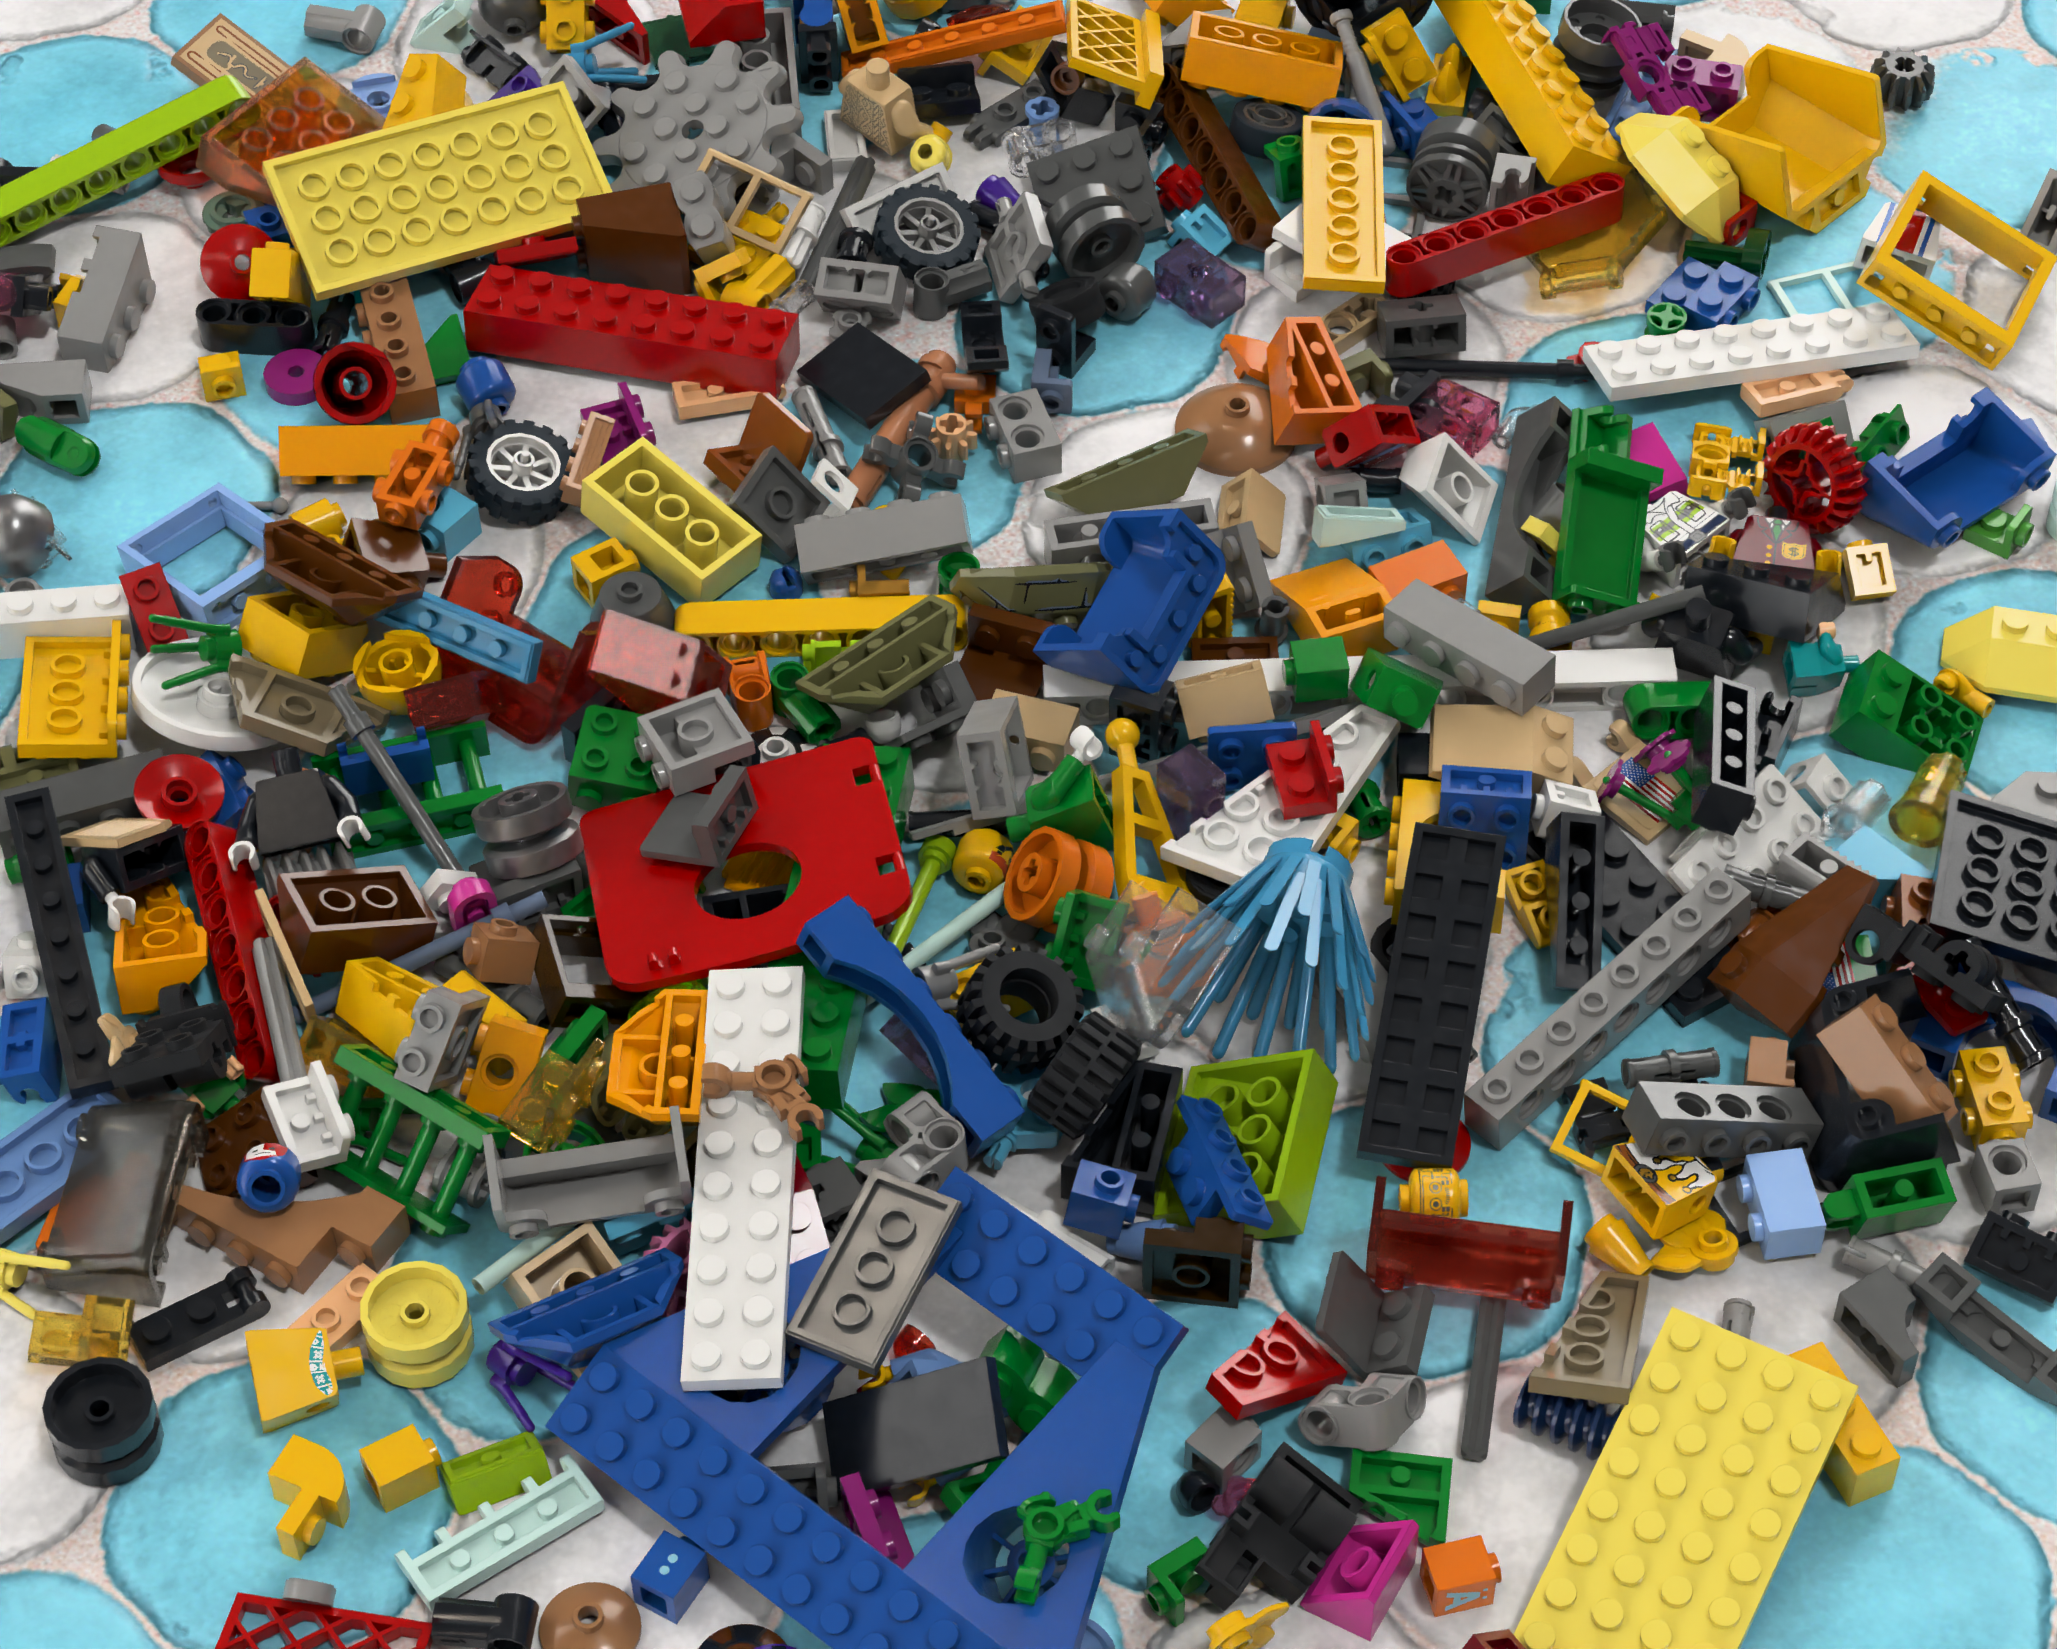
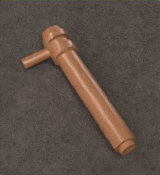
M941 350L929 351V353L922 355L917 363L928 371L931 381L891 412L875 435L886 437L892 443L903 446L907 441L906 434L909 421H915L917 411L928 414L930 409L938 406L948 389L983 390L986 384L985 376L983 374L956 373L955 360L948 353ZM862 456L847 477L859 488L850 509L869 506L890 473L889 466L868 464L862 461Z

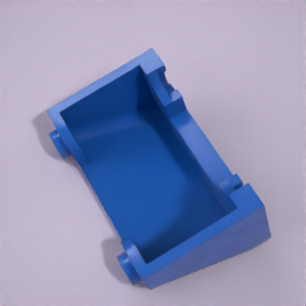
M1985 387L1972 396L1970 401L1974 404V407L1968 415L1960 417L1957 414L1953 416L1944 432L1901 459L1897 460L1893 455L1888 457L1884 452H1881L1868 460L1862 475L1869 478L1865 485L1861 486L1868 496L1860 502L1863 509L1859 512L1863 516L1931 549L1939 546L1947 548L1958 539L1962 531L2026 490L2036 491L2042 487L2051 476L2049 468L2057 454L1988 387Z
M1180 508L1112 511L1099 535V548L1103 557L1113 568L1077 632L1066 625L1059 624L1051 625L1045 629L1033 649V652L1052 668L1107 685L1115 686L1116 684L1147 694H1154L1160 691L1226 572V561L1220 548Z

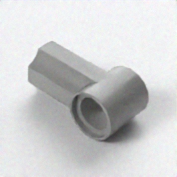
M310 4L306 10L304 31L305 36L342 42L352 53L365 55L373 49L386 25V19L379 9L369 4H361L354 11Z

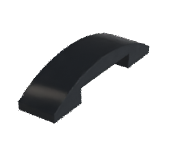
M1000 301L959 302L966 373L1008 372L1009 360L1007 347L1004 345Z

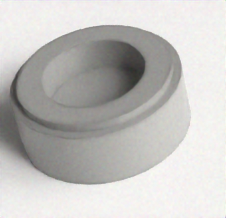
M289 1578L285 1582L282 1598L290 1601L333 1607L336 1588H334V1585L323 1582Z

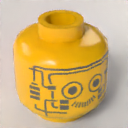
M1415 1168L1409 1175L1408 1184H1399V1212L1409 1214L1410 1223L1415 1229L1450 1230L1458 1226L1460 1217L1468 1216L1467 1179H1460L1457 1171L1453 1168Z

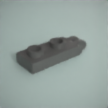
M1035 79L981 111V113L976 114L971 119L970 125L965 129L963 137L969 142H973L980 150H984L992 144L1000 147L1025 132L1029 126V118L1025 115L1026 103L1040 96L1048 97L1041 82Z

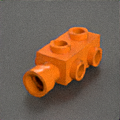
M434 418L429 422L422 434L423 442L409 440L404 450L396 449L393 452L390 460V474L387 479L379 477L373 487L372 499L377 505L379 521L418 531L427 515L431 516L433 514L439 494L444 486L448 487L454 476L455 467L454 463L450 461L449 453L460 438L459 431L454 424L442 418Z

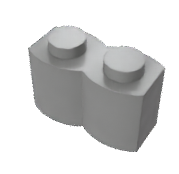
M699 170L676 178L674 181V197L685 216L684 228L687 239L702 263L707 265L734 252V238L724 221L725 210L723 201L707 174Z

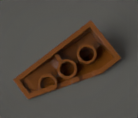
M1846 865L1739 940L1722 957L1717 967L1707 978L1737 1010L1792 1039L1824 998L1827 989L1823 986V983L1831 967H1839L1845 956L1841 947L1846 935L1865 903H1871L1880 883L1876 878Z

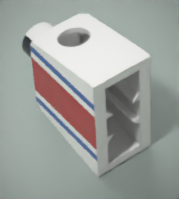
M1893 202L1885 203L1865 231L1853 264L1854 267L1864 269L1898 204ZM1916 208L1891 256L1929 280L1937 259L1940 223Z

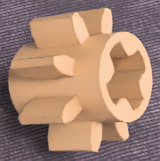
M946 413L940 417H935L936 428L932 427L928 439L936 446L939 458L960 461L968 460V449H977V433L973 432V421H966L962 415L957 413Z

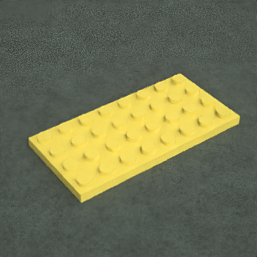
M564 81L262 161V171L295 251L299 253L302 268L316 302L371 287L378 282H389L493 253L498 249L518 246L522 244L521 241L524 238L544 235L546 238L573 230L571 216L578 215L576 199L613 192Z
M1672 1307L1630 1392L1629 1403L1624 1405L1513 1635L1526 1649H1740L1855 1400L1858 1385Z

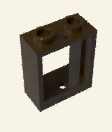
M541 914L532 933L540 942L534 971L551 1027L568 1028L575 1018L580 1019L590 1005H593L607 1012L609 1030L616 1031L639 1010L651 1004L652 1000L649 990L642 992L625 991L613 985L612 982L611 985L569 983L560 955L603 958L596 917Z

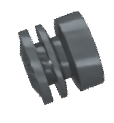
M1571 0L1564 8L1558 26V35L1553 41L1554 46L1565 55L1564 62L1568 68L1579 77V85L1582 90L1591 98L1608 97L1620 90L1624 82L1620 70L1625 63L1611 41L1604 44L1601 43L1606 32L1615 25L1621 28L1628 21L1635 22L1637 24L1635 28L1642 27L1636 13L1617 0Z
M1457 115L1439 117L1427 124L1420 135L1415 158L1412 161L1411 169L1407 176L1406 191L1411 203L1419 211L1424 212L1425 215L1439 221L1460 222L1478 215L1486 205L1497 152L1500 153V147L1495 135L1484 124L1472 118Z

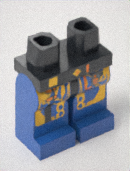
M793 0L796 44H799L801 84L809 83L811 92L833 90L832 82L839 81L836 22H833L832 0Z

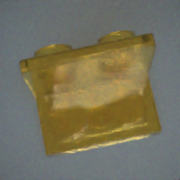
M596 1038L577 1065L548 1049L500 1115L498 1123L511 1130V1136L540 1153H548L555 1141L563 1144L575 1126L576 1119L573 1116L580 1106L587 1109L592 1104L591 1094L593 1085L597 1082L606 1066V1061L601 1059L605 1042Z

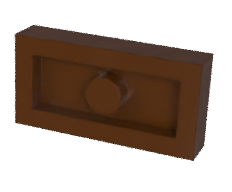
M1277 636L1191 638V661L1279 658Z

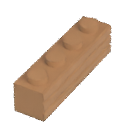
M594 411L590 412L588 421L582 419L578 431L582 438L576 437L571 451L576 456L569 457L565 471L570 472L569 476L563 474L559 490L563 491L561 502L570 503V505L581 508L582 480L600 467L616 419Z

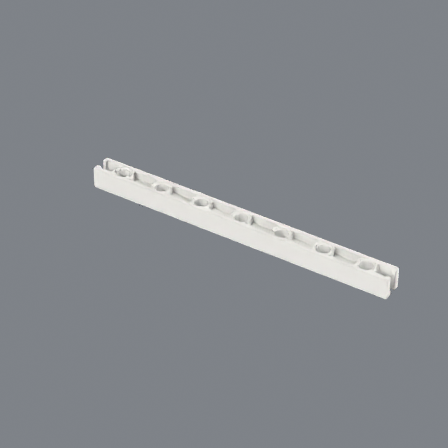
M1673 647L1549 651L1556 655L1555 686L1535 705L1554 712L1624 710V694L1634 685L1655 682H1678ZM1413 654L1388 655L1443 681L1441 692L1435 704L1498 705L1493 699L1472 687L1463 685L1459 680L1440 669L1429 666ZM1347 656L1350 668L1349 684L1363 656ZM1289 658L1260 659L1275 719L1272 720L1297 719L1361 700L1348 685V698L1296 703L1292 685L1285 686L1282 675V660ZM1259 659L1177 661L1167 680L1175 682L1176 680ZM1043 665L1044 700L1080 708V725L1109 724V696L1114 686L1052 668L1049 665ZM1376 672L1374 673V675L1372 676V678H1371V680H1370V683H1369L1370 686H1371V685L1373 684V682H1374V679H1375V676H1376ZM1175 685V687H1174V699L1179 700L1178 693H1177V689H1176V685ZM1159 691L1150 695L1157 696ZM1180 701L1178 714L1174 723L1185 722Z

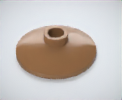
M600 1582L577 1584L557 1594L546 1606L539 1624L541 1646L543 1649H636L641 1637V1617L634 1601L621 1589ZM586 1617H597V1619L590 1624H585L580 1621Z

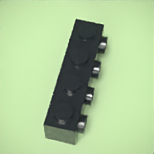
M1717 675L1713 676L1694 714L1691 822L1701 825L1710 831H1719L1734 836L1741 821H1748L1756 804V688Z

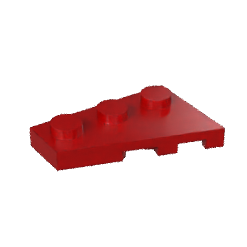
M1285 1310L1276 1318L1272 1327L1268 1330L1264 1328L1255 1336L1251 1345L1245 1350L1239 1349L1211 1373L1205 1389L1236 1420H1240L1317 1395L1330 1384L1342 1385L1348 1372Z

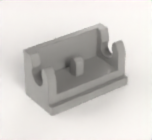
M1497 152L1491 179L1488 211L1533 196L1537 158Z

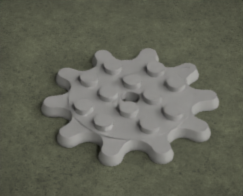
M729 40L718 43L710 58L697 66H687L683 56L669 50L662 53L658 58V72L660 75L655 84L642 91L622 87L613 92L611 95L612 110L615 114L625 119L624 123L616 133L598 138L592 144L601 166L618 165L622 167L621 174L610 184L612 191L617 192L670 182L674 193L675 179L696 172L709 148L781 179L785 167L782 161L770 154V145L777 137L796 132L804 121V116L798 108L792 105L778 106L771 104L773 93L786 82L788 77L785 67L776 61H767L752 71L742 72L739 70V64L743 55L742 50L737 44ZM690 128L693 130L703 129L698 137L694 139L688 138ZM714 160L707 176L723 201L725 210L724 221H728L737 206L735 201L736 189L742 183L750 181L753 176L718 160Z

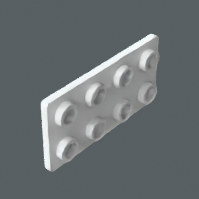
M1769 764L1755 778L1756 804L1748 821H1741L1734 836L1719 831H1710L1699 826L1668 857L1674 864L1668 873L1685 894L1715 867L1724 872L1726 864L1766 876L1767 873L1775 875L1777 872L1776 868L1778 867L1777 863L1780 860L1778 857L1803 832H1810V836L1817 837L1819 841L1828 831V827L1773 764ZM1751 901L1750 910L1757 907L1756 902Z

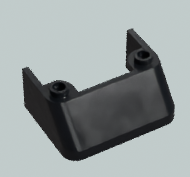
M1910 968L1841 985L1832 989L1822 999L1789 1044L1790 1060H1795L1794 1079L1796 1088H1802L1824 1123V1127L1810 1153V1159L1819 1184L1827 1190L1841 1191L1854 1174L1942 1157L1944 1165L1961 1161L1944 1113L1897 1124L1892 1108L1882 1100L1865 1099L1851 1103L1845 1075L1816 1036L1832 1021L1875 993L1881 1002L1888 1004L1893 1009L1899 1024L1927 1017L1925 1006Z

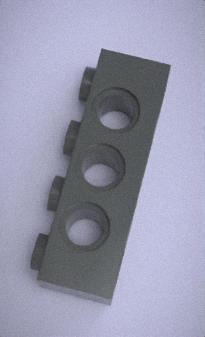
M1638 1081L1622 1115L1624 1123L1643 1155L1745 1158L1747 1154L1802 1148L1807 1161L1824 1127V1123L1802 1088Z

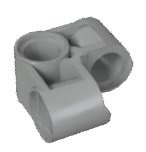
M921 1091L886 1116L883 1122L885 1130L898 1149L888 1156L882 1165L881 1171L937 1192L955 1166L964 1172L967 1170L969 1160L964 1127L945 1111L932 1095L926 1091Z
M1372 1372L1359 1387L1330 1384L1323 1388L1301 1410L1298 1416L1299 1429L1308 1441L1318 1446L1358 1448L1363 1451L1387 1449L1395 1445L1399 1437L1415 1420L1422 1416L1427 1398L1424 1380L1416 1375Z

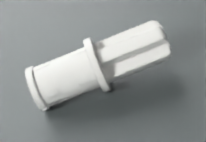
M810 202L781 256L787 258L788 263L795 270L802 268L810 249H813L818 243L817 233L827 216L826 209L819 203Z

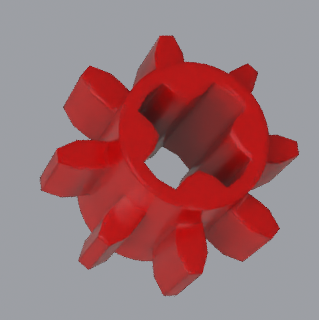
M1173 164L1155 182L1160 189L1157 192L1161 205L1168 212L1177 207L1183 213L1186 209H1191L1203 196V191L1199 188L1203 184L1202 176L1191 164H1188L1183 170L1178 164Z

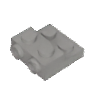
M719 688L637 717L640 736L635 737L634 742L638 755L643 763L652 760L651 769L656 784L660 789L669 787L675 797L716 782L715 768L756 753L753 738Z
M444 986L429 989L427 993H422L412 1011L411 1018L415 1020V1024L411 1034L401 1041L395 1053L394 1062L398 1064L393 1078L426 1093L457 1083L491 997L475 989L458 993Z

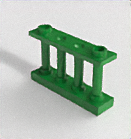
M484 720L462 723L426 732L435 780L421 782L425 800L420 801L444 840L476 833L471 818L473 809L482 801L503 792L501 784L486 787L479 757L490 755ZM417 734L380 742L385 748L418 740ZM362 745L347 748L348 755L365 752ZM338 750L325 757L319 755L310 756L312 768H319L326 774L336 776L345 785ZM462 761L469 791L443 796L436 766ZM390 789L378 791L382 810L361 814L362 822L369 831L371 838L365 841L360 832L352 835L349 842L354 859L425 844L402 807L399 806V802ZM340 841L347 852H351V848H347L344 842ZM330 843L332 856L334 852L335 843Z
M367 1044L340 1045L333 1062L348 1070L347 1076L350 1079L339 1104L342 1113H348L353 1121L368 1087L374 1086L385 1093L383 1098L386 1100V1104L363 1156L360 1157L349 1150L347 1161L322 1168L338 1171L362 1187L369 1186L405 1205L407 1214L421 1222L419 1225L420 1229L429 1235L445 1238L446 1235L467 1233L471 1224L451 1212L477 1153H483L484 1151L482 1135L492 1134L497 1149L505 1148L512 1131L441 1088L426 1093L393 1078L398 1064ZM411 1108L421 1114L420 1121L423 1125L399 1179H396L378 1167L403 1110ZM447 1130L458 1137L457 1143L460 1146L436 1201L433 1202L417 1192L415 1188L440 1131Z

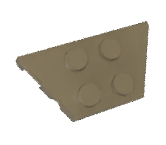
M232 653L228 665V675L240 728L322 757L337 751L336 744L345 742L347 746L355 742L343 726L345 719L328 694L332 689L331 687ZM351 695L360 711H366L376 726L373 729L374 732L388 725L391 710Z

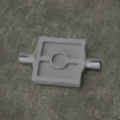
M1026 191L1021 194L1014 206H1012V201L1008 197H1001L997 200L998 203L995 202L999 215V224L994 235L984 247L999 300L1012 305L1021 293L1026 299L1037 296L1036 293H1039V288L1035 281V273L1050 258L1054 248L1038 196Z

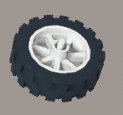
M515 419L504 420L503 424L498 425L496 429H491L490 426H487L484 433L480 431L474 437L473 444L469 447L464 470V480H467L466 490L469 495H474V502L478 503V507L480 509L485 507L489 510L490 516L499 519L501 516L508 519L507 522L512 524H519V521H527V525L539 524V520L545 519L547 522L554 519L558 511L562 513L568 506L567 503L561 502L563 491L559 490L563 474L569 476L570 472L565 471L569 457H575L576 454L571 452L572 449H568V442L561 435L557 437L553 434V429L545 425L542 428L535 426V422L524 420L523 423H516ZM498 460H501L505 465L492 464ZM545 470L549 474V477L538 472ZM500 477H509V478H508L506 481H504V480H502ZM530 482L539 485V487H532Z

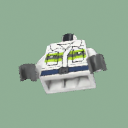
M1747 486L1735 488L1728 493L1727 498L1714 502L1691 499L1677 491L1668 492L1653 505L1648 502L1640 571H1654L1668 586L1675 589L1685 581L1687 565L1701 555L1708 553L1712 536L1720 535L1727 537L1731 519L1734 517L1737 520L1744 519L1748 515L1747 508L1756 506L1757 503L1751 489Z

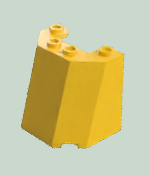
M1766 44L1755 52L1745 64L1746 97L1710 124L1701 122L1698 110L1691 106H1683L1670 116L1687 117L1702 130L1706 140L1718 154L1727 159L1731 169L1739 177L1740 192L1754 199L1778 216L1817 234L1864 198L1868 192L1871 182L1866 179L1873 159L1882 156L1887 144L1880 77L1874 73Z

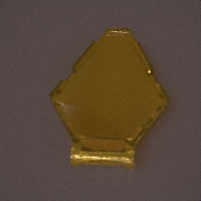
M1630 161L1632 169L1624 178L1623 214L1619 222L1525 256L1541 274L1539 290L1543 300L1555 299L1557 294L1603 287H1608L1609 290L1623 288V273L1626 267L1669 220L1664 203L1658 194L1655 195L1650 184Z

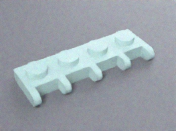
M569 1453L559 1458L564 1470L563 1473L540 1486L536 1484L531 1476L521 1480L522 1488L526 1494L496 1512L488 1501L478 1505V1511L483 1519L451 1537L444 1526L435 1530L434 1535L439 1545L413 1560L404 1549L394 1554L399 1567L431 1612L434 1610L435 1602H438L439 1597H458L605 1510L603 1498Z

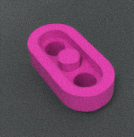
M466 877L461 879L453 886L452 891L447 897L450 924L453 931L490 915V909L498 906L496 895L490 883L483 878Z

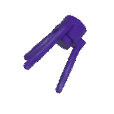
M502 1340L494 1344L486 1359L487 1368L494 1373L489 1380V1384L502 1394L527 1432H533L535 1425L510 1386L517 1385L521 1387L527 1385L532 1381L537 1372L569 1391L576 1383V1381L572 1380V1373L561 1366L509 1345Z

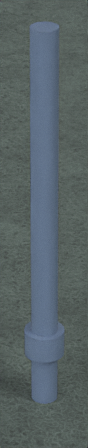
M541 890L509 906L507 902L490 909V915L475 922L490 923L491 919L503 918L516 923L548 908L549 905ZM473 923L389 962L409 972L462 948L466 938L471 936ZM341 984L311 998L316 1015L336 1007ZM299 1004L293 1006L296 1022L298 1024L305 1022Z

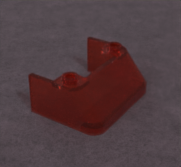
M1377 1176L1366 1261V1275L1375 1280L1374 1285L1376 1287L1397 1291L1402 1290L1404 1286L1414 1287L1425 1284L1431 1290L1521 1301L1522 1306L1535 1310L1549 1309L1551 1303L1561 1300L1566 1275L1574 1201L1564 1200L1558 1231L1384 1209L1387 1177Z

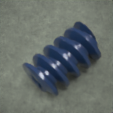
M1528 1376L1514 1407L1513 1424L1515 1427L1523 1428L1532 1419L1531 1432L1534 1435L1541 1436L1550 1427V1441L1552 1443L1559 1444L1568 1435V1448L1575 1453L1587 1442L1586 1456L1590 1460H1596L1600 1456L1624 1405L1621 1404L1610 1415L1607 1413L1608 1404L1597 1403L1592 1407L1589 1405V1400L1531 1393L1528 1392Z

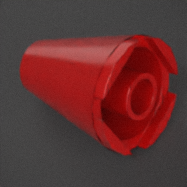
M353 341L336 345L328 350L317 363L313 375L315 398L322 410L340 423L348 425L370 423L386 413L395 398L397 379L393 367L386 355L370 344ZM344 379H346L350 384V390L348 391V393L346 392L343 386Z

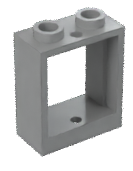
M1018 696L974 701L956 735L973 821L1017 815L1025 799V791L1031 786L1034 779ZM1010 736H1017L1019 742L1016 744L1012 743Z

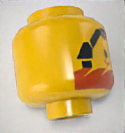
M974 829L967 832L960 839L952 863L953 877L961 887L969 892L988 894L1005 881L1006 873L1014 855L1013 845L1007 837L993 829Z

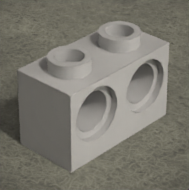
M821 257L813 295L825 312L834 313L838 310H854L860 313L864 311L874 318L901 321L908 282L899 266Z
M1037 388L990 398L989 416L984 417L986 434L989 441H996L999 464L1002 469L1008 468L1014 484L1062 473V443Z

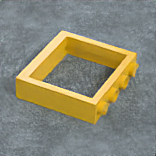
M1923 170L1903 195L1856 283L1993 371L2012 349L2057 260V256ZM1916 208L2028 280L2004 329L1891 256ZM2026 265H2028V266H2030L2031 268H2033L2034 271H2031L2030 269H2028V268L2026 267ZM1875 271L1884 276L1882 280L1873 275ZM1987 343L1994 347L1993 352L1985 348Z

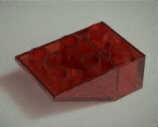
M606 609L602 612L586 673L624 702L631 710L645 715L719 688L725 696L733 665L700 639Z

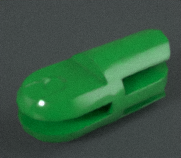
M29 415L21 418L16 423L14 430L16 440L32 456L75 476H87L93 473L99 466L101 459L99 447L91 439L43 416Z

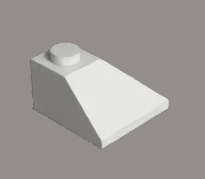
M1446 432L1408 449L1399 479L1426 506L1473 546L1479 544L1498 484Z

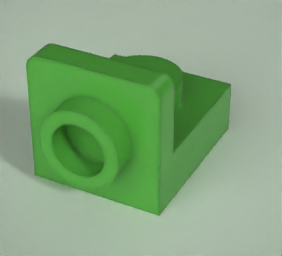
M2024 504L2016 516L1997 509L1964 530L1962 539L2008 560L2018 546L2022 548L2026 546L2033 533L2034 524L2029 523L2033 507Z

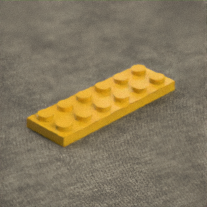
M1303 115V289L1384 294L1386 274L1382 120Z

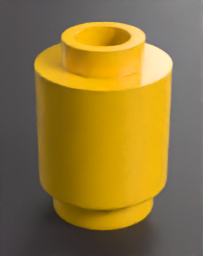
M326 498L288 515L289 519L293 518L324 536L335 534L342 537L344 536L342 527L347 525V520L337 502L330 504Z

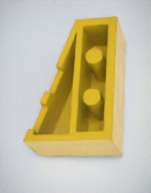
M409 54L382 129L463 108L467 76L439 54Z
M378 956L347 960L335 1013L394 1060L399 1044L406 1036H410L415 1024V1020L411 1018L417 999L422 993H427L429 989L439 986Z

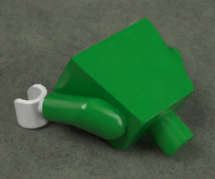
M1081 725L1071 733L1070 745L1076 750L1072 756L1066 754L1048 778L1043 782L1028 787L1025 791L1027 813L1006 818L1007 831L1013 844L1022 842L1034 830L1048 826L1070 834L1075 839H1081L1105 848L1107 851L1114 850L1112 791L1106 795L1091 764L1083 765L1085 759L1088 761L1095 760L1103 752L1102 742L1087 726Z

